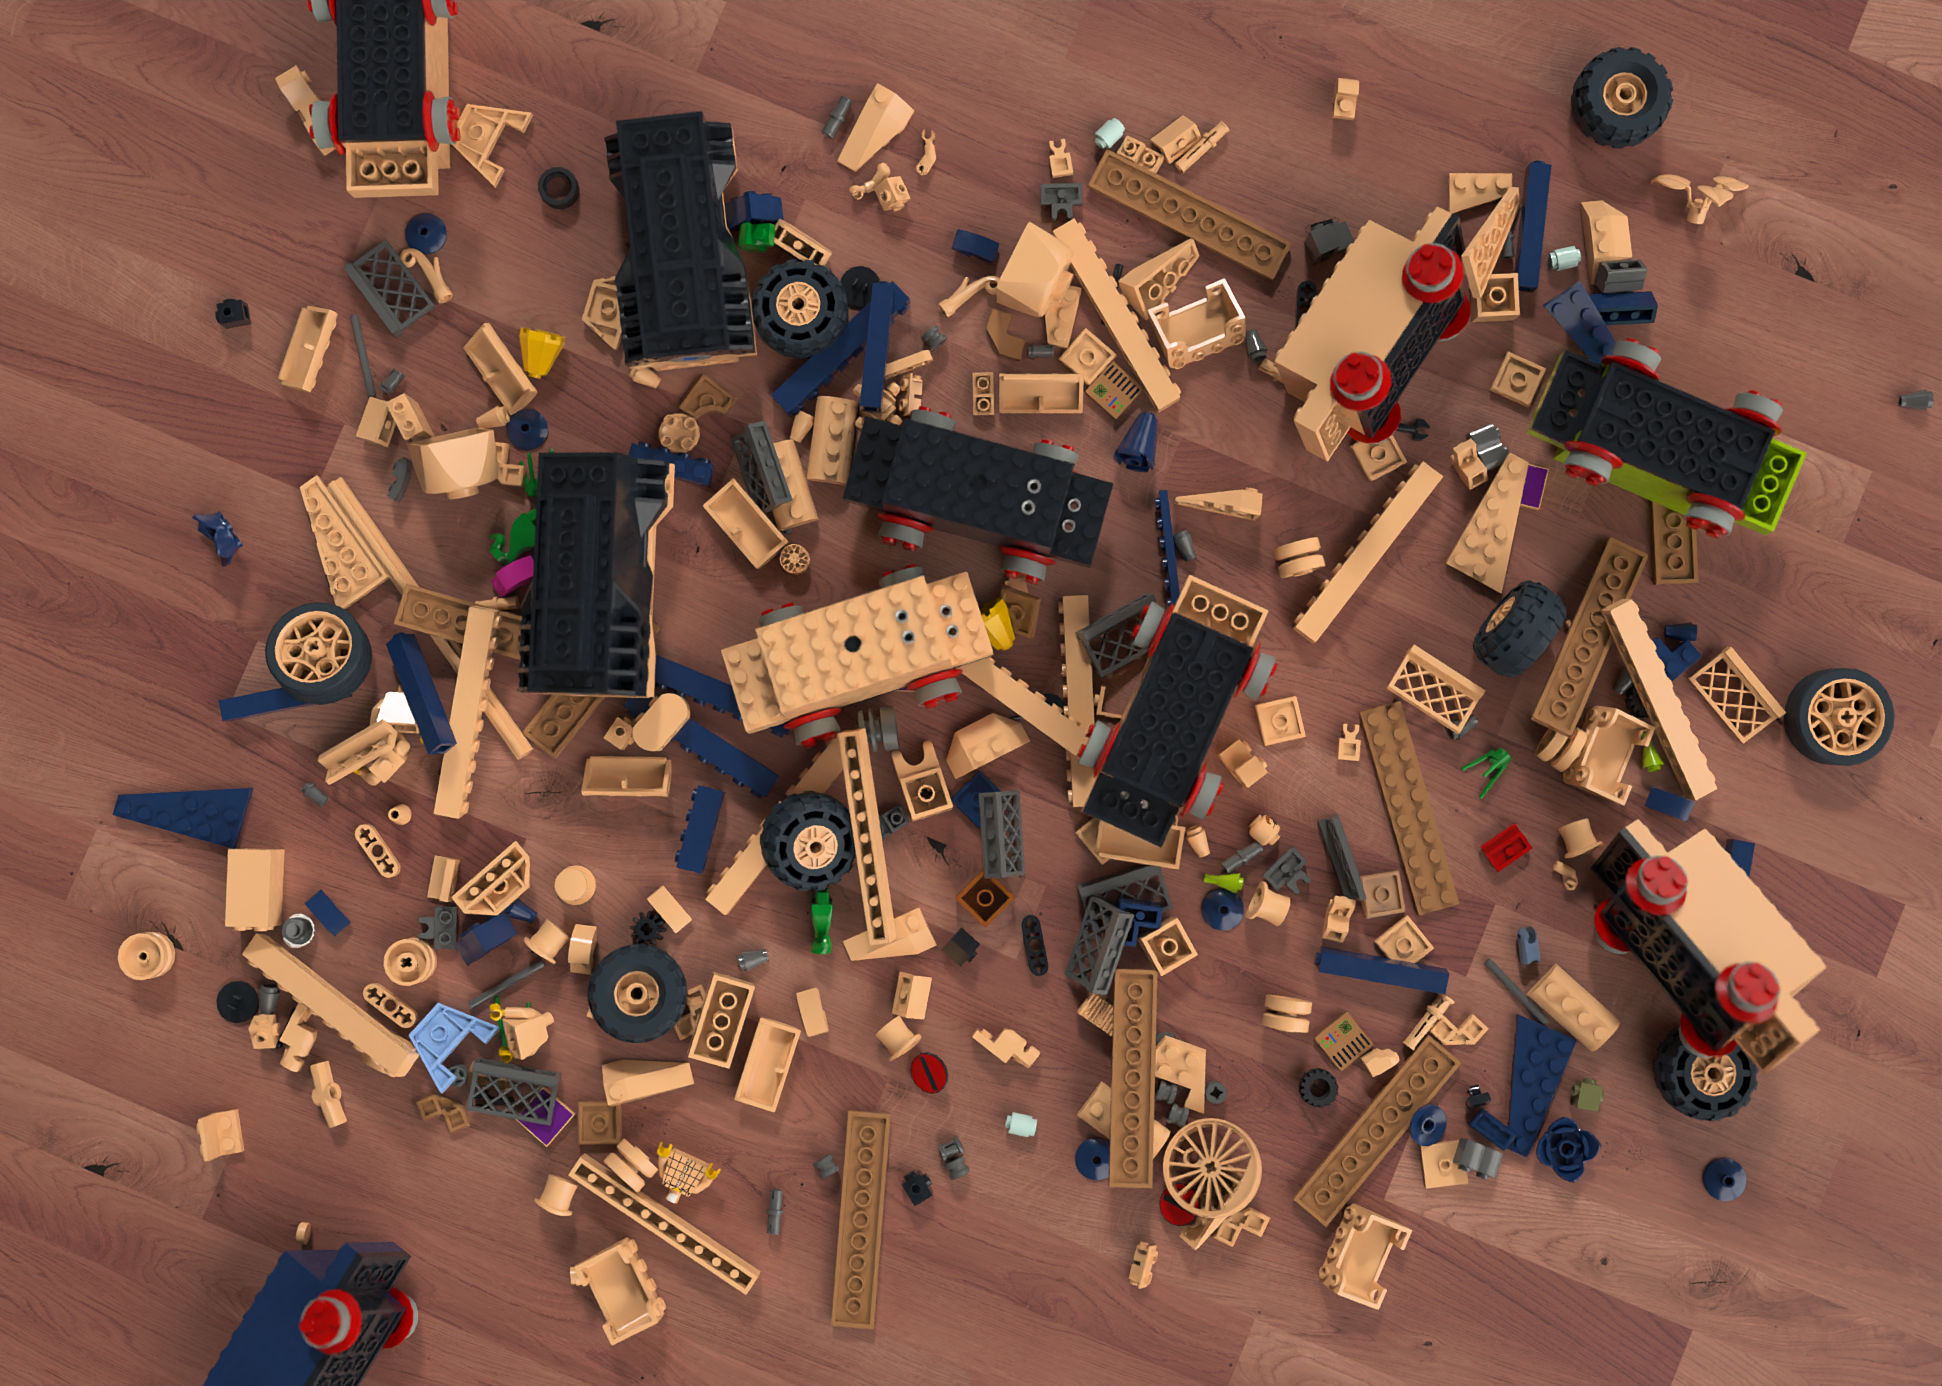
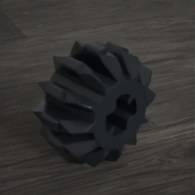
M648 911L647 916L640 912V919L637 917L632 919L637 925L630 926L631 930H636V933L631 934V937L639 936L636 941L637 944L644 940V945H649L651 941L652 945L655 946L657 945L656 938L658 940H663L664 938L659 932H666V928H660V925L664 924L665 920L657 921L660 917L659 913L655 914L652 918V911ZM647 923H649V927L653 928V931L649 932V934L643 928L648 925Z

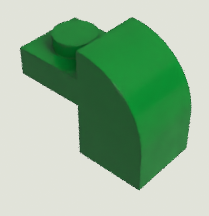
M771 223L741 224L738 247L748 253L767 252V247L774 246L775 225Z

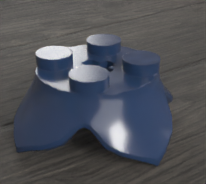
M220 511L214 514L197 513L193 515L192 518L198 521V531L215 543L216 553L221 557V565L223 567L229 565L235 552L243 545L233 533V528L228 520L224 518Z
M1561 1117L1552 1122L1548 1130L1538 1141L1536 1156L1541 1164L1551 1167L1561 1179L1575 1183L1582 1177L1585 1171V1162L1593 1160L1598 1155L1601 1144L1592 1133L1581 1130L1573 1119ZM1564 1143L1569 1145L1565 1153L1561 1150Z

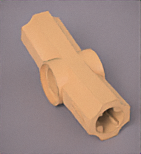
M329 1061L311 1065L310 1069L315 1089L312 1091V1100L315 1105L321 1106L328 1127L332 1128L346 1122L347 1119L339 1101L341 1089L333 1081Z

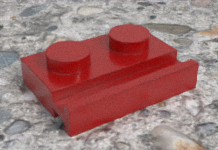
M1516 823L1511 824L1479 846L1496 872L1501 871L1533 849L1526 837L1518 829Z

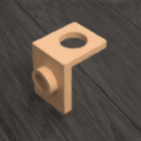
M1101 686L1099 695L1095 694L1093 705L1097 707L1096 715L1121 719L1122 715L1101 712L1106 688Z

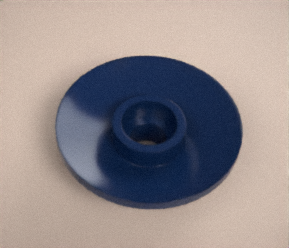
M423 213L409 221L405 230V237L410 248L417 249L424 255H429L443 247L447 239V229L439 217ZM423 229H427L425 235H421Z
M522 409L510 417L506 432L509 441L515 447L521 450H533L545 442L548 435V424L544 416L536 410ZM524 425H529L527 432L522 430Z
M1224 888L1211 891L1202 903V915L1205 922L1216 930L1226 931L1236 927L1244 914L1241 898L1236 893ZM1222 906L1227 907V912L1225 914H1222L1220 912V908Z
M1428 1104L1420 1107L1414 1113L1409 1127L1410 1135L1414 1142L1421 1146H1431L1441 1139L1447 1125L1444 1111L1436 1105Z
M1093 1137L1080 1144L1076 1151L1075 1162L1083 1176L1091 1180H1102L1108 1177V1140ZM1096 1156L1101 1158L1098 1164L1093 1162V1158Z
M1716 1159L1705 1169L1703 1176L1705 1189L1717 1200H1734L1743 1193L1746 1187L1745 1171L1739 1163L1732 1159ZM1730 1177L1731 1181L1726 1185L1725 1179Z

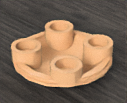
M683 413L666 415L659 428V440L662 446L675 454L679 452L686 453L692 450L700 437V430L696 420Z

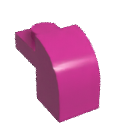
M531 555L516 560L496 572L497 576L491 580V583L500 598H505L516 588L532 582L534 561Z

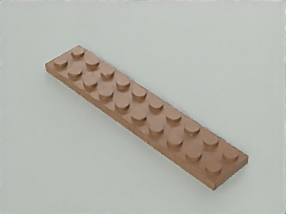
M1106 149L1087 187L1187 239H1194L1195 243L1270 281H1273L1292 244Z
M1612 537L1607 539L1531 715V720L1568 738L1572 736L1613 640L1601 610L1621 599L1631 598L1649 556L1648 554Z
M1401 701L1359 712L1417 915L1458 905L1459 900Z
M1116 969L1114 973L1108 1187L1152 1188L1158 970Z
M1426 1035L1292 1197L1293 1200L1327 1227L1408 1129L1414 1113L1432 1100L1460 1066L1461 1062L1433 1038Z
M848 1111L831 1326L874 1329L891 1113Z

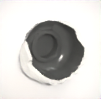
M301 913L289 917L281 928L283 940L291 948H300L309 944L315 931L313 921Z

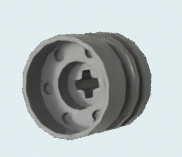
M894 706L880 707L879 717H875L872 708L868 709L869 718L866 719L864 710H858L856 728H866L867 741L872 743L874 752L878 750V742L883 743L885 751L899 749Z

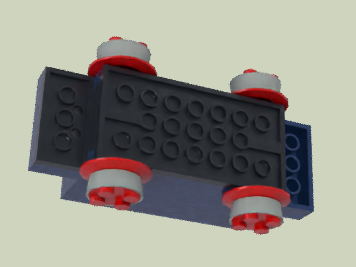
M345 1242L338 1251H285L279 1257L274 1270L267 1276L266 1283L261 1291L256 1294L255 1301L244 1314L239 1327L232 1333L231 1340L226 1348L221 1351L220 1358L208 1372V1377L202 1386H360L382 1349H391L401 1344L414 1332L418 1323L419 1311L416 1303L403 1291L393 1287L411 1255L395 1242Z

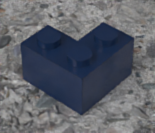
M746 191L743 193V196L731 198L730 202L724 204L726 223L729 230L740 231V225L743 223H751L753 225L771 223L776 225L779 219L784 220L781 197L772 196L771 193L756 194L755 191Z
M1659 637L1651 639L1656 646L1655 651L1658 658L1662 660L1665 666V674L1671 681L1675 680L1702 657L1689 640L1681 641L1669 650Z
M1118 897L1116 908L1134 915L1124 945L1136 947L1139 926L1160 929L1163 907L1160 902Z
M505 912L498 916L490 915L484 919L486 923L481 925L478 922L459 935L460 940L454 945L467 966L518 934Z

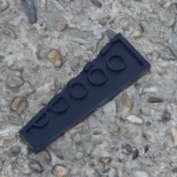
M1161 490L1158 493V498H1155L1154 501L1155 510H1159L1160 518H1157V528L1161 530L1162 538H1159L1160 550H1163L1164 554L1162 569L1166 573L1164 586L1165 591L1168 593L1167 604H1165L1166 610L1172 603L1175 605L1180 591L1168 491Z

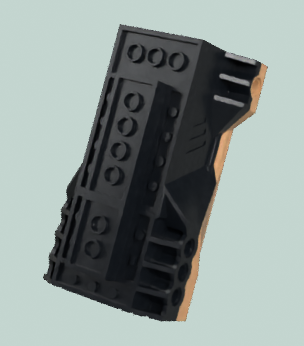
M703 111L617 120V133L604 137L607 150L609 180L625 199L631 246L615 277L625 364L630 369L653 367L656 371L740 362L739 357L757 355L746 267L729 232L725 215L723 191L738 171L731 123L709 122L706 120Z
M619 452L539 453L533 580L520 608L522 620L520 625L521 642L519 646L520 664L518 668L519 688H517V692L593 697H654L656 652L652 616L656 526L673 508L674 464L658 460L637 459Z

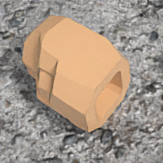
M1376 1048L1360 1057L1372 1077L1380 1075L1399 1062L1398 1054L1390 1049L1380 1050Z

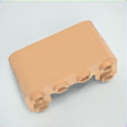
M1225 278L1205 286L1206 298L1169 313V305L1166 302L1148 310L1149 320L1170 368L1180 369L1185 364L1199 361L1207 355L1219 353L1224 348L1243 342L1246 336L1245 316ZM1221 287L1219 290L1212 292L1214 289ZM1163 311L1161 314L1155 316L1156 313Z
M1594 706L1588 710L1586 720L1581 729L1588 734L1587 740L1576 759L1563 771L1564 782L1615 804L1625 806L1632 786L1620 783L1634 746L1648 747L1656 727L1619 709ZM1644 731H1647L1645 738L1641 740V735ZM1623 789L1622 796L1618 798V793Z
M1351 1204L1345 1209L1342 1222L1336 1230L1334 1241L1328 1249L1323 1266L1319 1270L1320 1281L1340 1296L1379 1310L1387 1290L1379 1285L1377 1280L1392 1245L1394 1244L1404 1250L1412 1230L1357 1204ZM1403 1231V1238L1399 1241V1235ZM1378 1290V1297L1374 1301V1294Z
M628 1237L578 1263L574 1267L583 1287L589 1283L607 1320L602 1327L611 1346L657 1324L666 1309L664 1300L661 1297L659 1298L655 1291L657 1287L654 1280L649 1278L646 1272L647 1266L645 1261L640 1259L637 1254L638 1247L633 1239L630 1240Z

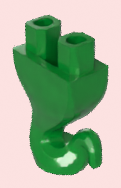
M536 508L527 514L523 512L513 522L510 531L509 552L504 553L503 551L505 538L502 534L495 533L489 535L490 539H496L489 550L503 567L519 560L525 552L534 550Z
M829 888L816 891V899H812L811 904L812 924L815 932L811 953L815 954L831 953V938L828 934L832 921L833 899H829Z

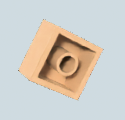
M1518 273L1491 274L1481 299L1473 298L1471 293L1472 322L1512 321L1520 315Z
M1174 916L1161 921L1160 929L1149 928L1137 935V940L1153 970H1158V975L1160 976L1165 975L1198 955L1179 919Z

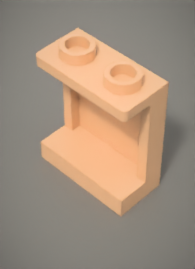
M403 393L386 403L405 440L411 438L412 441L435 437L419 404L408 395Z

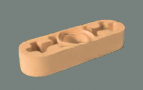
M924 350L887 364L885 380L929 364L933 361L930 350Z
M369 824L360 825L355 831V837L380 874L386 878L397 876L401 870L400 863L377 830ZM362 830H370V833L368 834L369 838L371 840H375L376 838L377 841L372 842L369 846H367V843H370V840L367 837L362 838L361 835H363L364 833ZM376 845H380L383 848V854L380 857L374 856L372 852L373 847ZM385 859L388 864H394L392 868L393 873L386 872V863H379V860Z
M372 983L364 988V999L399 1026L409 1028L417 1023V1012L381 984ZM377 988L376 993L380 997L386 995V997L382 1000L377 996L371 997L370 995L372 993L369 990ZM387 1000L395 1001L396 1008L394 1011L386 1009L385 1003ZM399 1011L405 1015L410 1013V1019L412 1020V1022L409 1021L405 1023V1017L403 1015L398 1014L396 1017L395 1014Z

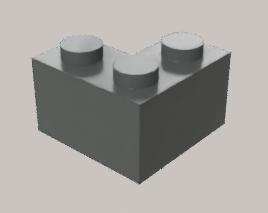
M1336 221L1325 226L1321 223L1312 227L1304 243L1315 265L1346 252L1348 246L1355 241L1346 221L1342 223Z

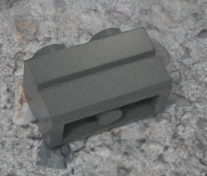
M1640 259L1601 262L1595 283L1604 294L1642 290L1648 270Z

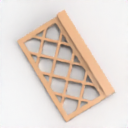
M1413 645L1404 655V659L1387 689L1456 734H1459L1478 700L1486 690L1421 648ZM1407 662L1415 666L1417 673H1407ZM1428 674L1433 677L1434 684L1426 686L1423 675ZM1418 676L1421 687L1412 688L1409 678ZM1404 679L1407 689L1400 690L1394 686L1396 681ZM1441 687H1449L1452 696L1443 697ZM1436 688L1439 698L1430 700L1427 689ZM1422 690L1425 701H1417L1413 692ZM1464 697L1471 704L1468 708L1461 709L1458 698ZM1454 699L1457 710L1447 711L1445 701ZM1440 702L1443 712L1436 713L1433 711L1431 703ZM1458 713L1460 719L1458 726L1450 721L1449 715Z
M1727 646L1719 655L1688 678L1742 744L1776 718H1780L1786 713L1732 647ZM1721 659L1727 664L1726 673L1714 672L1715 664ZM1701 674H1710L1709 687L1700 686L1695 679ZM1714 675L1726 676L1724 688L1713 687ZM1729 676L1739 678L1741 681L1740 690L1728 689ZM1712 690L1724 691L1722 703L1714 702L1711 699ZM1727 691L1739 692L1738 705L1726 703ZM1743 693H1751L1754 696L1753 706L1741 705ZM1757 701L1762 707H1757ZM1717 705H1722V711ZM1726 706L1737 707L1736 719H1728L1725 716ZM1741 707L1753 709L1751 721L1740 720ZM1756 709L1765 710L1770 717L1763 722L1755 721ZM1739 722L1751 723L1750 732L1744 737L1738 731Z

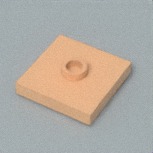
M1459 1140L1437 1142L1431 1146L1419 1145L1425 1188L1468 1183L1467 1172L1459 1170V1165L1453 1163Z

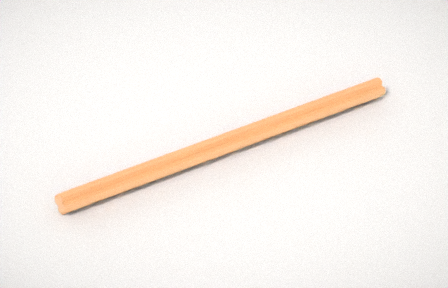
M340 477L336 481L330 482L327 490L401 595H403L406 583L419 587L344 479ZM430 635L458 674L462 653L461 645L454 641ZM489 687V690L485 693L487 706L484 713L517 760L528 755L533 748Z

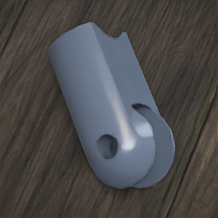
M1531 926L1526 929L1521 927L1517 932L1521 964L1541 962L1536 930Z

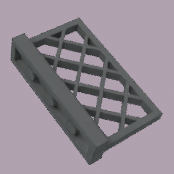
M384 240L353 264L348 263L344 266L346 272L382 321L397 338L404 334L403 331L436 307L387 240ZM387 247L390 251L389 261L378 259L379 252ZM366 261L374 262L372 273L364 272L360 266ZM378 263L388 264L386 275L376 274ZM392 265L401 266V277L390 276ZM375 277L386 279L384 290L375 288ZM390 279L400 281L398 292L388 290ZM404 281L414 284L413 294L403 292ZM387 294L398 295L396 306L386 303ZM402 296L412 297L411 308L400 307ZM416 298L425 299L429 305L422 310L415 309ZM400 310L410 312L409 319L403 324L398 319Z
M766 421L746 425L744 427L745 430L732 438L731 442L749 495L766 515L780 505L791 502L792 497ZM749 448L751 449V456L748 455ZM755 468L758 469L757 475H755Z
M1146 593L1075 632L1078 639L1082 641L1100 678L1148 652V648L1135 649L1134 645H1132L1134 639L1131 640L1130 646L1120 643L1124 632L1132 634L1131 631L1125 630L1127 621L1134 619L1140 625L1142 619L1135 616H1140L1146 604L1150 605L1151 602H1157L1154 594ZM1113 628L1120 630L1116 642L1107 639L1109 631ZM1095 638L1102 640L1099 652L1092 650L1089 644ZM1106 642L1115 644L1112 656L1103 654ZM1119 646L1129 649L1126 658L1123 660L1116 658ZM1102 656L1111 659L1109 667L1103 671L1100 667Z
M1020 791L979 793L985 878L1025 875ZM1011 797H1012V799H1013V805H1012V806H1011V804L1009 803ZM1005 809L1009 812L1007 817L1004 814ZM1012 819H1014V827L1011 824ZM1007 829H1008V831L1010 832V835H1009L1008 838H1007V836L1005 835ZM1014 840H1015V842H1016V847H1015V848H1014V846L1012 845V843H1013ZM1008 851L1012 854L1010 859L1007 857ZM1015 861H1017V870L1014 867Z
M1339 815L1317 821L1343 896L1359 901L1367 899Z
M1139 864L1077 884L1085 912L1088 906L1087 897L1095 895L1116 907L1117 901L1114 902L1106 898L1109 890L1116 889L1120 891L1119 897L1121 898L1126 894L1134 899L1143 900L1139 896L1144 887L1154 892L1150 899L1152 902L1157 894L1165 897L1167 905L1162 906V912L1173 909L1160 866ZM1158 875L1160 882L1156 889L1146 885L1149 877ZM1134 882L1141 885L1136 896L1126 891L1129 884ZM1099 905L1094 909L1095 915L1100 913ZM1110 912V914L1107 915L1109 922L1111 920L1113 912ZM1091 923V924H1090V928H1091V931H1092V933H1093L1094 931H1093V927H1092V923Z
M1091 896L1065 975L1087 987V991L1093 994L1107 995L1134 915L1122 911L1096 896ZM1096 903L1100 908V913L1097 915L1094 912ZM1113 912L1109 923L1107 914ZM1102 917L1104 927L1099 929L1097 920ZM1092 923L1094 932L1089 935L1087 929ZM1103 932H1106L1105 937H1104V940H1103V943H1102V939H1101V935H1100V934L1103 933ZM1095 937L1097 947L1092 949L1090 940ZM1085 943L1087 952L1082 955L1081 947ZM1099 951L1097 961L1095 962L1094 953ZM1088 957L1090 967L1085 968L1084 959ZM1078 963L1080 972L1078 974L1073 973L1075 965ZM1092 971V976L1089 981L1087 973Z
M479 1057L474 1061L467 1110L551 1125L562 1073ZM478 1074L486 1075L491 1083L482 1088L477 1081ZM502 1078L507 1079L512 1087L504 1092L496 1083ZM522 1082L528 1083L533 1089L525 1096L517 1087ZM491 1085L500 1094L492 1100L489 1099L484 1091ZM543 1086L553 1088L551 1096L546 1100L538 1091ZM512 1089L521 1098L513 1104L505 1096ZM535 1092L541 1103L532 1108L526 1098ZM479 1093L487 1102L482 1107L473 1105L474 1097ZM500 1097L508 1106L503 1111L497 1110L493 1104ZM521 1101L529 1110L524 1115L518 1114L514 1108ZM544 1105L548 1111L547 1119L539 1118L535 1110Z

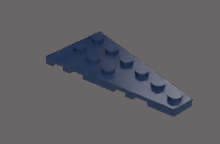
M253 788L118 795L112 815L236 849Z
M1516 1014L1517 1025L1514 1036L1515 1049L1512 1061L1511 1099L1509 1100L1510 1112L1507 1126L1517 1133V1136L1507 1149L1528 1157L1577 1040Z

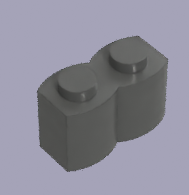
M1491 423L1465 435L1466 440L1472 439L1476 443L1477 457L1486 466L1487 471L1503 464L1509 451L1505 445L1501 444L1499 439L1501 438V433L1496 426L1494 427Z
M1460 1138L1453 1163L1459 1165L1458 1169L1470 1173L1472 1170L1476 1172V1177L1488 1180L1491 1177L1496 1179L1503 1154L1474 1141Z

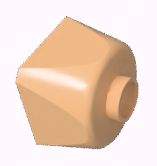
M1029 222L997 284V303L1031 316L1042 317L1051 306L1053 300L1061 303L1074 275L1068 272L1073 256L1072 248Z
M473 428L407 443L423 492L427 494L447 493L448 499L464 498L478 494V486L490 483L498 477L494 431L491 429Z

